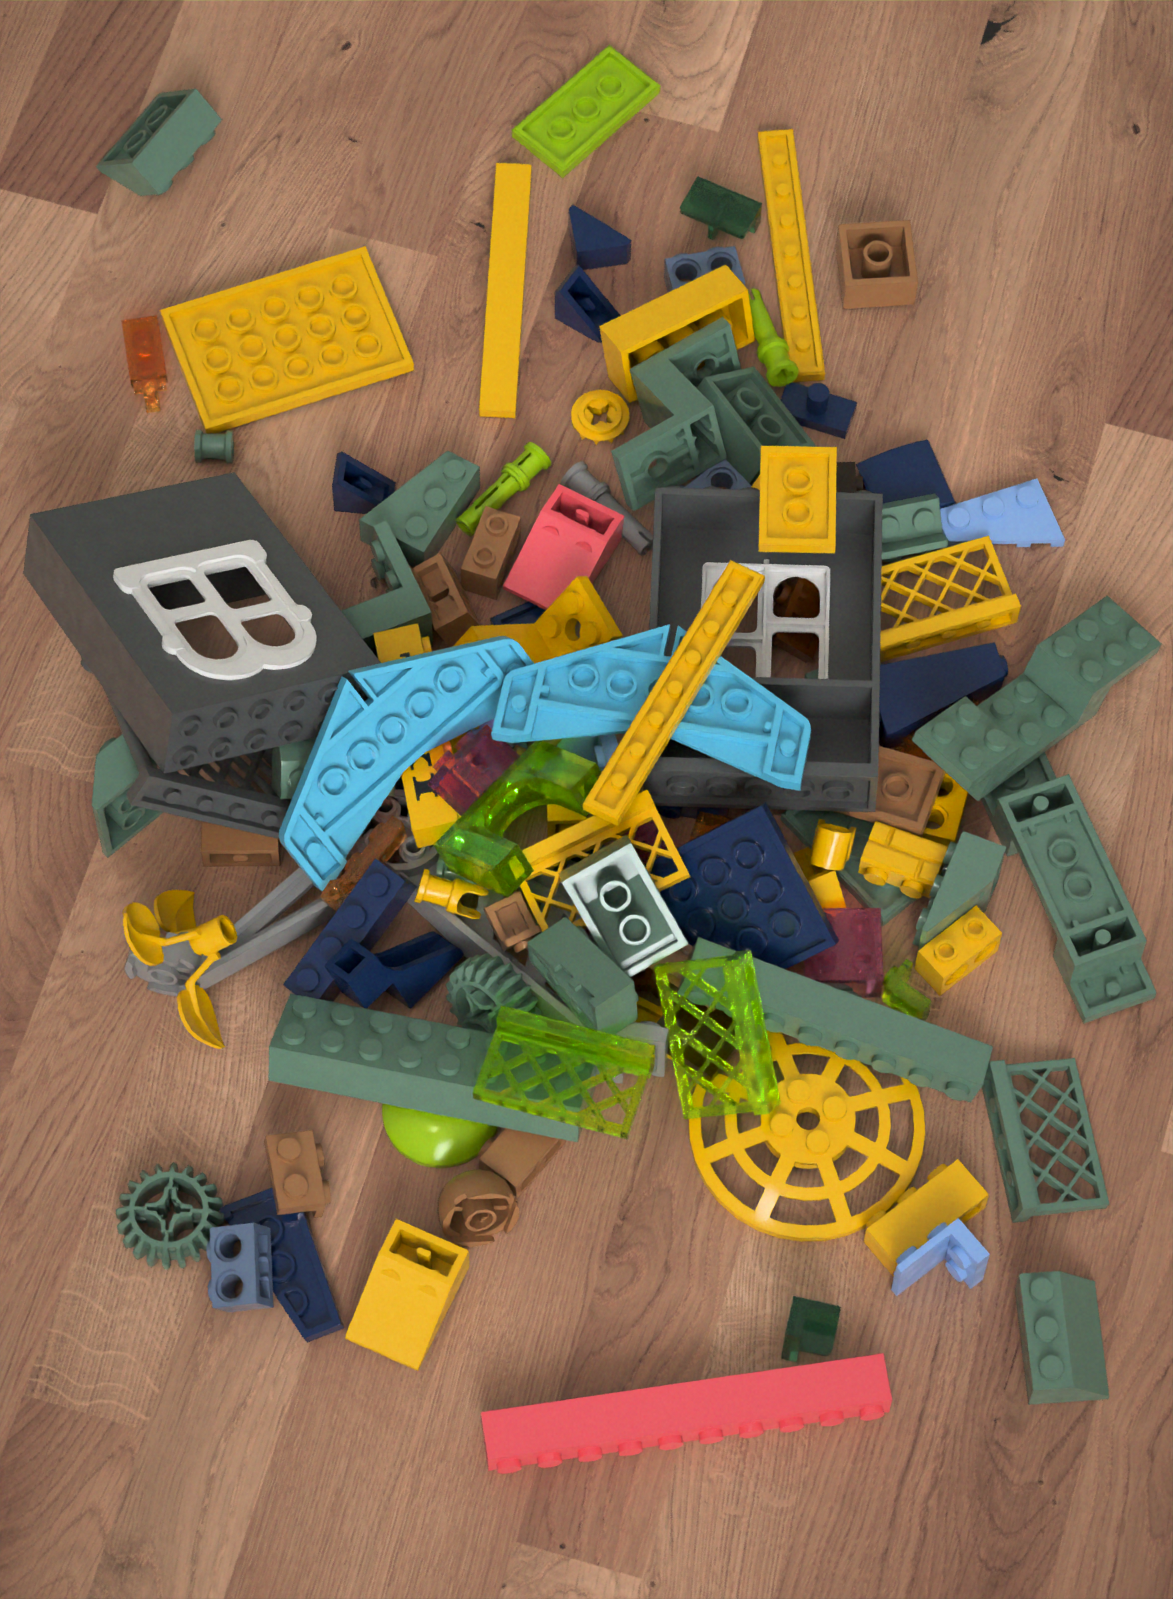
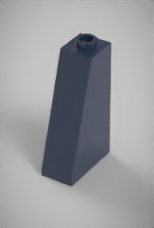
M995 642L880 665L879 745L891 749L912 738L919 728L965 696L976 705L999 691L1005 677L1008 676V666L1004 655H999Z

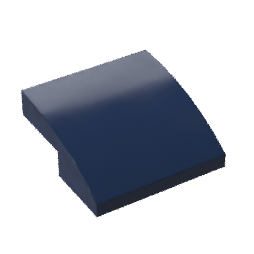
M928 439L885 451L856 464L860 476L863 477L866 490L872 493L883 494V503L929 494H936L938 496L940 509L956 503Z

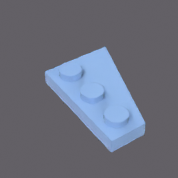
M1038 479L940 509L942 533L948 539V547L988 535L992 545L1016 544V547H1030L1031 544L1050 543V547H1064L1065 538Z

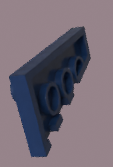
M272 1188L219 1208L229 1225L256 1223L270 1227L273 1292L307 1343L344 1329L305 1212L277 1215Z

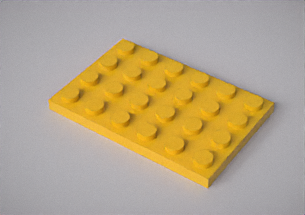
M366 246L160 310L162 322L205 433L209 434L222 432L414 371V362Z

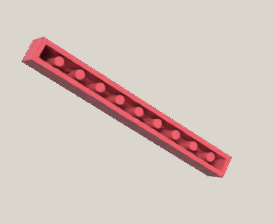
M884 1353L485 1411L481 1412V1425L488 1471L497 1470L500 1474H509L520 1471L522 1469L521 1466L538 1464L540 1468H550L560 1465L562 1460L578 1458L580 1462H591L601 1459L603 1457L602 1454L619 1452L621 1456H631L641 1453L643 1448L659 1446L661 1450H672L683 1446V1442L699 1440L701 1444H713L724 1439L723 1436L739 1434L741 1438H753L762 1435L764 1430L780 1428L781 1432H794L804 1428V1424L820 1422L821 1426H834L843 1423L844 1418L860 1416V1419L865 1421L875 1420L883 1417L884 1412L890 1411L892 1395Z

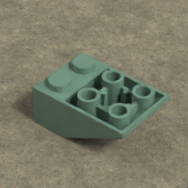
M962 831L958 843L950 842L943 860L944 866L941 875L937 874L929 896L931 898L928 906L923 908L916 925L917 932L913 945L918 946V950L976 905L983 913L986 911L1000 877L1006 851L1005 846Z

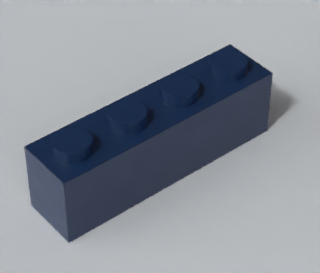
M375 858L283 985L296 995L334 1002L341 991L324 965L351 938L371 951L418 886L389 864Z

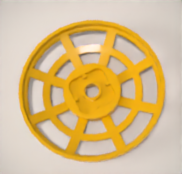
M756 1024V1028L746 1040L764 1032L772 1050L752 1061L737 1079L718 1073L713 1081L709 1083L700 1076L692 1095L688 1121L689 1143L695 1166L705 1186L717 1202L736 1219L757 1231L776 1238L800 1242L827 1241L845 1237L867 1228L866 1223L881 1210H885L888 1213L897 1204V1199L909 1188L914 1180L920 1164L925 1140V1118L917 1086L908 1079L900 1077L903 1085L882 1089L872 1072L860 1061L840 1058L835 1052L819 1046H808L803 1043L787 1045L781 1032H770L761 1025ZM814 1054L830 1059L821 1075L799 1074L792 1055ZM777 1061L784 1080L776 1084L770 1092L748 1084L761 1069ZM844 1065L859 1075L871 1092L849 1097L845 1090L836 1083ZM710 1087L729 1094L725 1111V1133L727 1139L705 1148L701 1132V1112L704 1095L707 1088ZM742 1098L762 1106L760 1126L739 1134L737 1129V1111L740 1099ZM910 1100L913 1110L914 1134L911 1152L906 1161L886 1149L891 1129L888 1104ZM877 1107L879 1129L876 1142L854 1132L856 1123L855 1112ZM809 1112L818 1118L819 1124L814 1129H803L798 1125L797 1117L802 1113ZM765 1142L768 1149L779 1159L772 1175H767L756 1166L745 1149ZM848 1147L868 1157L857 1171L839 1181L833 1162L843 1155ZM733 1154L743 1171L754 1182L765 1188L755 1210L743 1204L728 1191L715 1174L711 1163ZM878 1164L899 1175L894 1186L878 1202L865 1211L851 1217L844 1193L853 1190L863 1183L875 1171ZM793 1167L804 1169L818 1168L824 1186L798 1187L786 1184V1181ZM779 1196L800 1201L829 1199L836 1222L824 1225H799L781 1222L770 1218Z

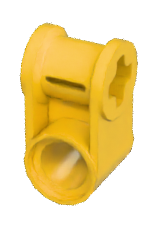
M819 819L812 844L810 863L825 869L843 870L847 860L849 861L857 828L851 826L847 829L842 826L828 824L825 820Z

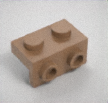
M313 1130L266 1135L264 1145L277 1215L312 1211L314 1218L322 1217L326 1204L331 1202V1192L328 1180H322L320 1167L324 1166V1155L321 1143L315 1144Z

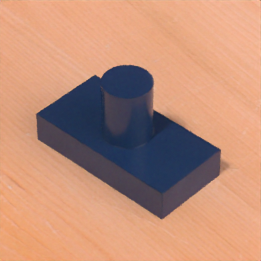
M791 382L786 385L781 397L782 403L800 426L843 439L846 438L856 411V401L829 394L828 387L822 383H814L807 387Z

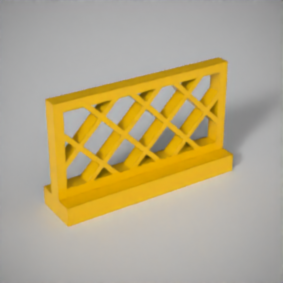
M989 535L882 566L881 585L885 588L881 593V611L897 618L894 627L881 631L880 661L884 662L1017 623L1021 604L1016 593L1012 594ZM981 549L984 550L988 561L983 570L964 561L968 553ZM944 561L955 566L948 580L929 572L933 563ZM990 567L992 569L993 574L988 572ZM960 569L979 577L972 591L953 582ZM909 571L920 576L913 590L894 582L898 573ZM925 579L944 587L937 601L918 593ZM983 580L997 585L1002 596L989 599L977 592ZM890 589L909 597L902 611L883 603ZM949 590L968 598L964 607L953 609L942 604ZM914 600L933 608L929 617L918 619L907 614Z
M648 790L636 795L618 826L593 815L506 858L542 932L549 928L546 919L551 906L571 912L569 920L576 927L587 928L582 918L575 921L577 914L580 915L575 905L571 906L554 900L561 881L558 873L565 870L569 860L575 857L584 859L590 855L586 852L594 849L593 853L602 848L604 843L610 840L616 841L623 837L620 835L629 832L628 837L634 847L651 852L646 865L649 874L657 854L673 859L678 869L677 872L664 878L650 874L659 892L690 877ZM651 820L654 821L659 832L653 846L633 840L639 826ZM662 839H663V841H664V843H665V845H666L668 851L659 848L660 845H661ZM559 866L557 872L551 871V869ZM540 874L554 878L547 898L532 893L526 881ZM536 901L545 904L542 913Z

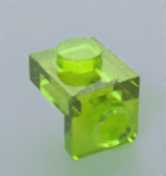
M906 959L899 968L895 965L892 966L883 978L881 984L885 987L882 1001L890 1006L891 1009L925 1021L929 1016L932 1001L906 983L911 976L913 962Z

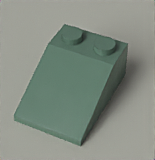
M628 835L619 838L558 873L563 886L600 950L629 977L688 945L685 936Z

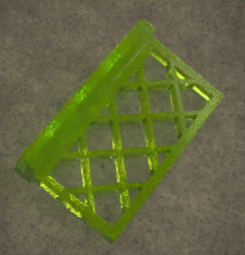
M751 950L736 951L728 956L662 963L654 966L665 1026L669 1029L668 1041L684 1119L754 1112V1115L769 1114L781 1101ZM708 968H723L725 984L719 992L701 979ZM700 969L697 975L691 971ZM679 972L691 981L683 996L669 987L667 973ZM695 986H698L714 999L705 1013L686 1000ZM726 991H727V994H728V998H726V997L724 996V994H725ZM672 1000L677 1003L675 1007H673ZM718 1002L731 1011L733 1022L727 1030L709 1017ZM681 1007L699 1020L690 1034L677 1025L675 1015ZM703 1024L722 1037L713 1051L694 1038ZM734 1029L736 1037L731 1034ZM680 1038L684 1041V1043H683L682 1046H681ZM725 1041L739 1050L740 1061L735 1068L716 1055ZM689 1045L707 1058L698 1072L684 1062L683 1053ZM711 1062L729 1075L720 1089L702 1077V1074ZM741 1067L743 1070V1075L739 1072ZM688 1077L692 1079L690 1084L688 1082ZM733 1079L746 1088L749 1102L737 1103L724 1093ZM696 1083L714 1096L708 1106L693 1107L690 1091ZM718 1100L724 1103L722 1105H715Z
M501 1005L497 1016V1027L473 1090V1099L628 1139L647 1080L651 1078L655 1066V1045ZM502 1041L518 1044L523 1053L504 1061L499 1053V1048ZM547 1052L556 1054L562 1063L543 1072L535 1058ZM496 1060L498 1065L493 1067L494 1062ZM529 1061L537 1075L517 1083L510 1069ZM585 1062L595 1064L600 1073L581 1081L574 1067ZM567 1071L575 1085L556 1093L549 1079ZM623 1072L638 1076L636 1085L621 1092L612 1079ZM501 1073H504L511 1087L501 1092L485 1089L487 1081ZM606 1081L614 1095L595 1104L587 1089ZM542 1083L550 1096L540 1102L528 1100L523 1091ZM581 1093L589 1106L576 1113L566 1110L562 1101ZM631 1097L630 1103L628 1105L626 1099ZM619 1103L625 1112L623 1123L618 1124L606 1121L601 1111Z

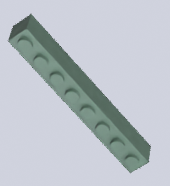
M698 937L688 956L677 991L678 995L687 997L694 1004L714 1007L724 1011L725 1014L732 1018L746 1019L761 1025L767 1031L781 1032L795 1037L805 1045L819 1046L835 1052L840 1058L858 1060L872 1066L878 1072L895 1074L908 1079L916 1086L930 1087L958 1101L965 1100L971 1103L982 1088L993 1049L991 1045Z

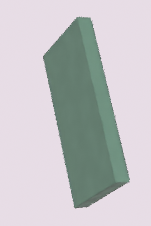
M785 810L781 814L780 820L810 849H812L819 819L825 820L828 824L842 826L847 829L851 826L857 828L849 861L847 860L843 870L835 871L838 881L882 927L917 900L903 894L900 887L888 883L882 886L868 882L863 874L858 873L860 859L874 823L834 811Z

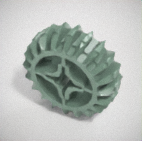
M488 953L482 956L477 954L466 959L449 975L450 981L446 984L449 993L446 998L452 1004L450 1012L456 1015L458 1019L457 1025L467 1029L533 1041L538 1035L537 1030L542 1026L539 1020L542 1012L535 1006L538 998L531 994V985H526L522 979V973L517 974L513 970L511 963L504 964L501 957L496 956L493 958Z
M174 1162L169 1166V1172H163L161 1165L156 1164L154 1166L155 1175L149 1176L148 1172L142 1170L140 1172L142 1183L139 1184L129 1180L127 1185L131 1194L121 1193L119 1200L124 1207L116 1209V1217L121 1220L117 1224V1230L119 1234L125 1235L122 1240L125 1248L134 1247L133 1256L137 1260L147 1255V1265L152 1268L158 1259H162L163 1269L166 1270L170 1269L171 1260H177L179 1267L184 1269L186 1267V1257L191 1256L195 1262L201 1260L199 1249L201 1248L206 1251L207 1242H209L210 1228L224 1223V1214L219 1212V1208L223 1207L222 1198L215 1197L218 1193L215 1184L206 1185L207 1176L203 1172L193 1178L194 1171L190 1165L184 1168L182 1173H179L178 1166ZM178 1191L191 1195L199 1202L203 1209H194L193 1205L184 1204L179 1201ZM164 1192L160 1200L146 1203L153 1196ZM171 1203H173L176 1214H173L168 1229L164 1218L168 1217L169 1212H171ZM138 1223H146L148 1227L160 1230L162 1241L147 1236L140 1229ZM195 1229L188 1236L177 1240V1236L182 1231Z

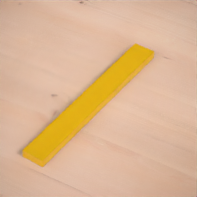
M793 129L758 131L757 141L782 336L789 347L788 356L791 361L796 363L799 370L798 376L793 382L825 380L824 359Z
M496 163L479 417L516 418L532 164Z
M732 560L729 561L583 802V810L616 826L620 824L765 581L764 575Z

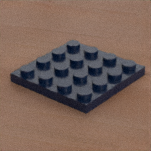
M766 802L676 848L690 877L660 891V894L688 944L694 946L698 937L787 969L839 942L833 927ZM659 856L655 858L650 874L664 878L677 872L678 869L673 859Z

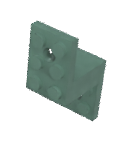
M723 317L630 369L643 420L650 429L615 448L611 453L626 504L633 512L655 500V487L679 486L727 459L714 405L697 389L704 377L741 369L731 326ZM705 360L704 367L697 370L699 364ZM657 459L656 465L648 469L649 465Z
M386 520L373 525L374 540L370 542V547L374 559H371V563L378 580L385 579L389 589L383 595L344 609L341 612L377 659L378 655L373 633L416 623L419 625L421 636H429L431 647H433L432 612L389 523Z

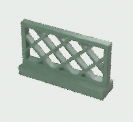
M1075 1058L1007 1065L1005 1060L989 1061L982 1091L1012 1223L1026 1222L1031 1216L1106 1209L1109 1206V1200ZM1066 1070L1070 1086L1065 1093L1045 1080L1050 1072ZM1024 1075L1036 1085L1030 1094L1025 1096L1013 1087L1011 1076ZM1039 1087L1059 1100L1050 1113L1031 1100ZM1017 1101L1022 1104V1105L1019 1107V1109H1018ZM1062 1103L1077 1115L1078 1123L1074 1129H1071L1054 1116ZM1025 1107L1044 1120L1036 1133L1021 1122L1020 1113ZM1047 1124H1050L1067 1136L1059 1150L1039 1136ZM1025 1138H1027L1028 1140H1030V1142L1028 1143V1145L1026 1144ZM1070 1140L1085 1149L1087 1159L1082 1166L1062 1153ZM1033 1144L1053 1157L1044 1170L1030 1160L1028 1151ZM1056 1160L1076 1173L1068 1186H1065L1048 1173ZM1087 1165L1089 1166L1090 1172L1085 1169ZM1034 1175H1036V1176L1038 1177V1179H1037L1036 1182H1035V1179H1034ZM1079 1177L1094 1187L1096 1198L1083 1199L1071 1190ZM1042 1180L1061 1193L1056 1202L1040 1204L1037 1187ZM1066 1197L1070 1201H1063V1199Z

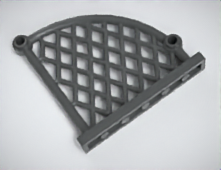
M82 658V667L88 672L92 673V671ZM106 693L139 772L138 777L126 794L130 805L279 839V830L292 799H280L272 789V769L262 760V757L272 767L273 748L245 754L252 761L250 766L240 756L215 761L220 767L219 773L207 763L183 769L189 776L180 774L178 771L163 774L160 769L153 767L150 760L151 755ZM232 762L246 774L244 779L231 767ZM258 768L271 779L270 785L256 773ZM200 770L205 771L215 782L203 778L199 774ZM228 775L240 788L231 786L225 780L226 776ZM252 781H254L266 794L257 792L251 786Z

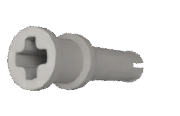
M580 461L573 465L565 473L560 484L624 515L622 537L638 551L640 556L647 554L645 548L649 551L653 548V535L610 495L609 485L606 482L600 483L587 470L588 466L585 462Z

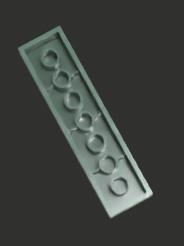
M290 993L269 1045V1081L578 1143L595 1090L598 1054Z

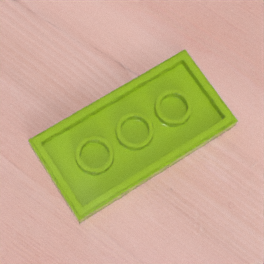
M608 45L512 129V137L559 176L564 178L660 93V85L612 46Z

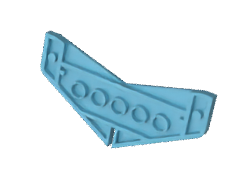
M670 624L510 671L503 681L491 732L492 740L516 743L626 733L671 659L670 656H665L670 635ZM680 626L677 627L672 655L687 632ZM720 656L671 739L778 787L800 791L811 738V725L805 716Z
M497 636L349 670L350 675L368 696L366 701L362 699L351 683L341 676L338 689L332 698L279 830L281 844L319 890L323 891L339 876L348 862L345 859L402 773L425 752L495 718L505 676L514 669L534 664L517 641L507 636Z

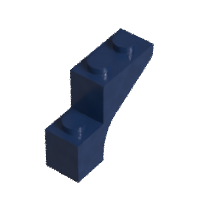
M435 931L428 932L380 953L370 952L351 938L324 967L340 991L362 1008L367 1009L386 991L411 1009L464 956V953L460 948L444 939Z

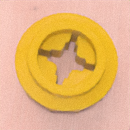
M589 391L580 396L572 407V426L580 434L582 440L588 438L593 440L596 445L600 441L607 440L612 443L615 437L624 435L629 423V409L626 402L619 395L611 391ZM607 412V423L600 421L593 425V414L600 416Z

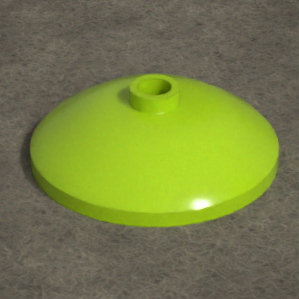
M382 1104L384 1129L390 1142L407 1159L426 1167L450 1168L473 1160L478 1156L484 1143L489 1138L494 1137L498 1126Z

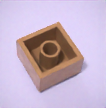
M910 220L838 224L836 255L843 309L914 305L918 276Z

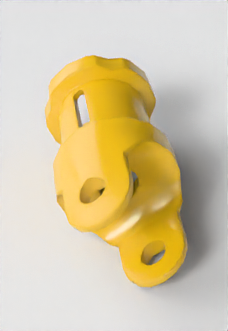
M424 868L414 902L419 904L422 901L445 907L446 912L479 919L481 913L475 909L463 906L459 899L468 892L486 896L489 891L485 887L459 878H455L452 881L432 875L429 869Z

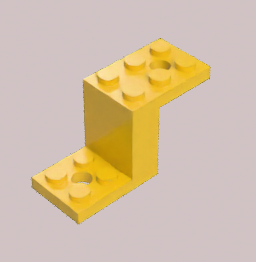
M577 576L535 623L471 626L454 646L497 636H507L517 641L535 664L622 638L623 635L587 576ZM577 621H579L581 624L579 632L580 638H578L575 633V625ZM472 730L451 739L453 755L472 736Z

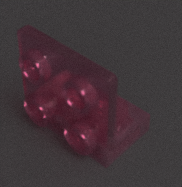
M822 908L839 942L804 960L805 977L821 983L864 984L865 998H880L884 981L881 908Z

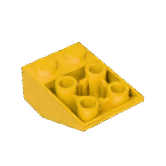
M395 1219L378 1253L345 1339L418 1371L470 1267L469 1250Z

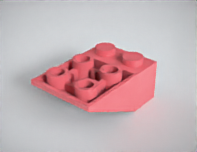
M558 484L534 523L503 585V589L547 610L577 576H587L593 584L621 541L624 515Z

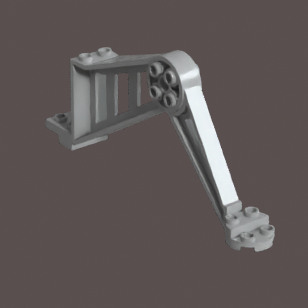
M400 789L395 790V796L386 797L345 858L348 862L344 868L353 880L270 925L314 886L312 881L299 867L234 924L237 932L236 943L219 951L221 959L214 961L199 977L195 985H199V987L205 990L331 920L375 858L389 864L416 886L419 885L424 868L429 869L430 873L436 876L439 855H444L440 849L447 842L417 848L412 832L405 792ZM479 830L452 859L457 861L459 856L469 861L472 858L479 859V867L486 871L482 887H485L489 893L486 896L479 897L476 908L481 913L479 919L472 921L468 917L446 912L445 907L422 901L420 904L414 902L418 887L407 900L450 943L460 948L467 959L477 954L482 956L488 953L493 958L496 956L501 957L504 964L511 963L513 970L517 974L522 973L523 981L526 985H531V994L538 998L535 1006L542 1012L539 1017L542 1024L541 1028L563 1048L598 1054L596 1079L622 1084L626 1070L659 1077L665 1076L668 1058V1028H663L651 1021L632 1022L599 1044L564 1001L546 986L547 981L530 962L529 955L525 967L508 951H503L501 945L494 940L495 933L483 909L504 899L508 884L522 892L506 859L519 852L518 850ZM540 874L526 882L532 893L547 898L554 878ZM560 881L554 900L574 906L573 901ZM541 903V907H540L541 913H542L543 908H544V905H545L544 903ZM551 906L546 919L548 927H551L563 917L569 919L571 912ZM577 914L575 921L582 918L581 915ZM167 932L165 938H170L188 932H180L179 934ZM590 933V940L598 947L596 941ZM189 940L169 946H161L164 961L156 966L144 964L130 949L124 966L127 976L133 979L137 975L149 982L148 990L169 996H177L180 991L186 990L185 982L208 958L203 954L197 955L192 950Z

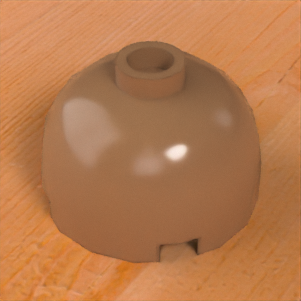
M475 1169L460 1173L445 1184L438 1199V1219L445 1237L446 1235L450 1236L452 1243L458 1246L476 1247L494 1242V1237L491 1235L497 1234L503 1229L505 1234L510 1232L519 1219V1206L515 1195L505 1179L492 1171Z

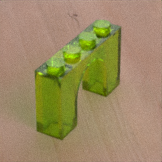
M542 740L535 741L434 844V847L451 872L508 898L534 870L518 844L502 837L507 827L524 812L546 804L560 805L587 817L590 813L583 810V802L602 772L593 761Z

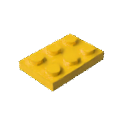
M761 446L758 552L835 553L837 447Z

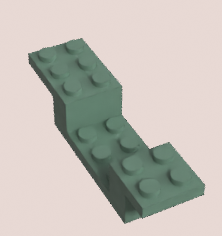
M1106 596L1039 643L1023 674L978 706L966 696L919 728L915 732L912 741L972 797L979 801L1094 717L1111 686L1157 654L1162 643L1111 598Z
M1043 753L984 796L981 801L1001 845L1006 847V856L1019 853L1058 938L1053 958L1084 1024L1155 999L1157 992L1141 960L1147 942L1146 937L1071 777L1068 774L1056 778L1046 754Z

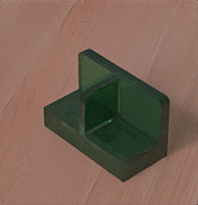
M697 176L680 206V213L709 225L708 238L711 240L715 239L719 230L744 239L748 231L755 234L761 223L762 203Z
M793 1296L781 1359L797 1362L799 1351L819 1356L830 1355L836 1336L841 1307Z

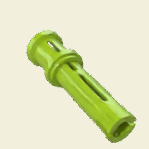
M751 288L754 299L752 300L749 294L754 336L758 343L757 357L766 366V377L770 385L775 387L788 385L797 378L799 373L798 367L788 356L789 347L787 342L778 337L760 291Z
M528 442L524 446V452L512 463L507 462L502 467V475L455 519L458 527L465 534L472 537L475 534L485 506L499 510L517 491L522 492L529 488V481L542 469L547 470L551 466L548 455L537 444Z

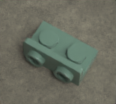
M936 494L883 503V562H895L901 560L904 555L914 553L923 555L948 547V539L942 533L940 503Z

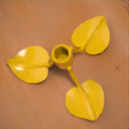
M168 890L157 895L154 899L155 916L150 909L141 903L132 902L126 905L122 912L125 937L134 955L144 964L156 966L163 963L164 954L161 946H169L189 940L192 950L197 955L203 954L208 957L185 982L186 990L178 993V1011L185 1028L194 1038L216 1049L224 1048L211 1000L206 991L199 987V985H195V983L214 961L221 959L220 950L236 943L237 932L232 921L225 915H219L196 927L193 911L195 892L187 890ZM159 925L166 932H171L175 934H179L180 932L188 933L180 934L170 938H162L160 937Z

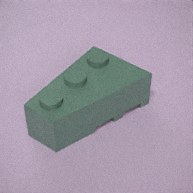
M446 451L359 519L361 541L370 545V542L374 540L373 525L387 520L409 566L415 567L437 555L457 525L455 519L468 508L480 489V466Z
M564 917L527 942L530 962L599 1044L638 1019L636 1002L639 1001V998L635 991L634 981L590 940L588 934L581 926L576 927L568 918Z

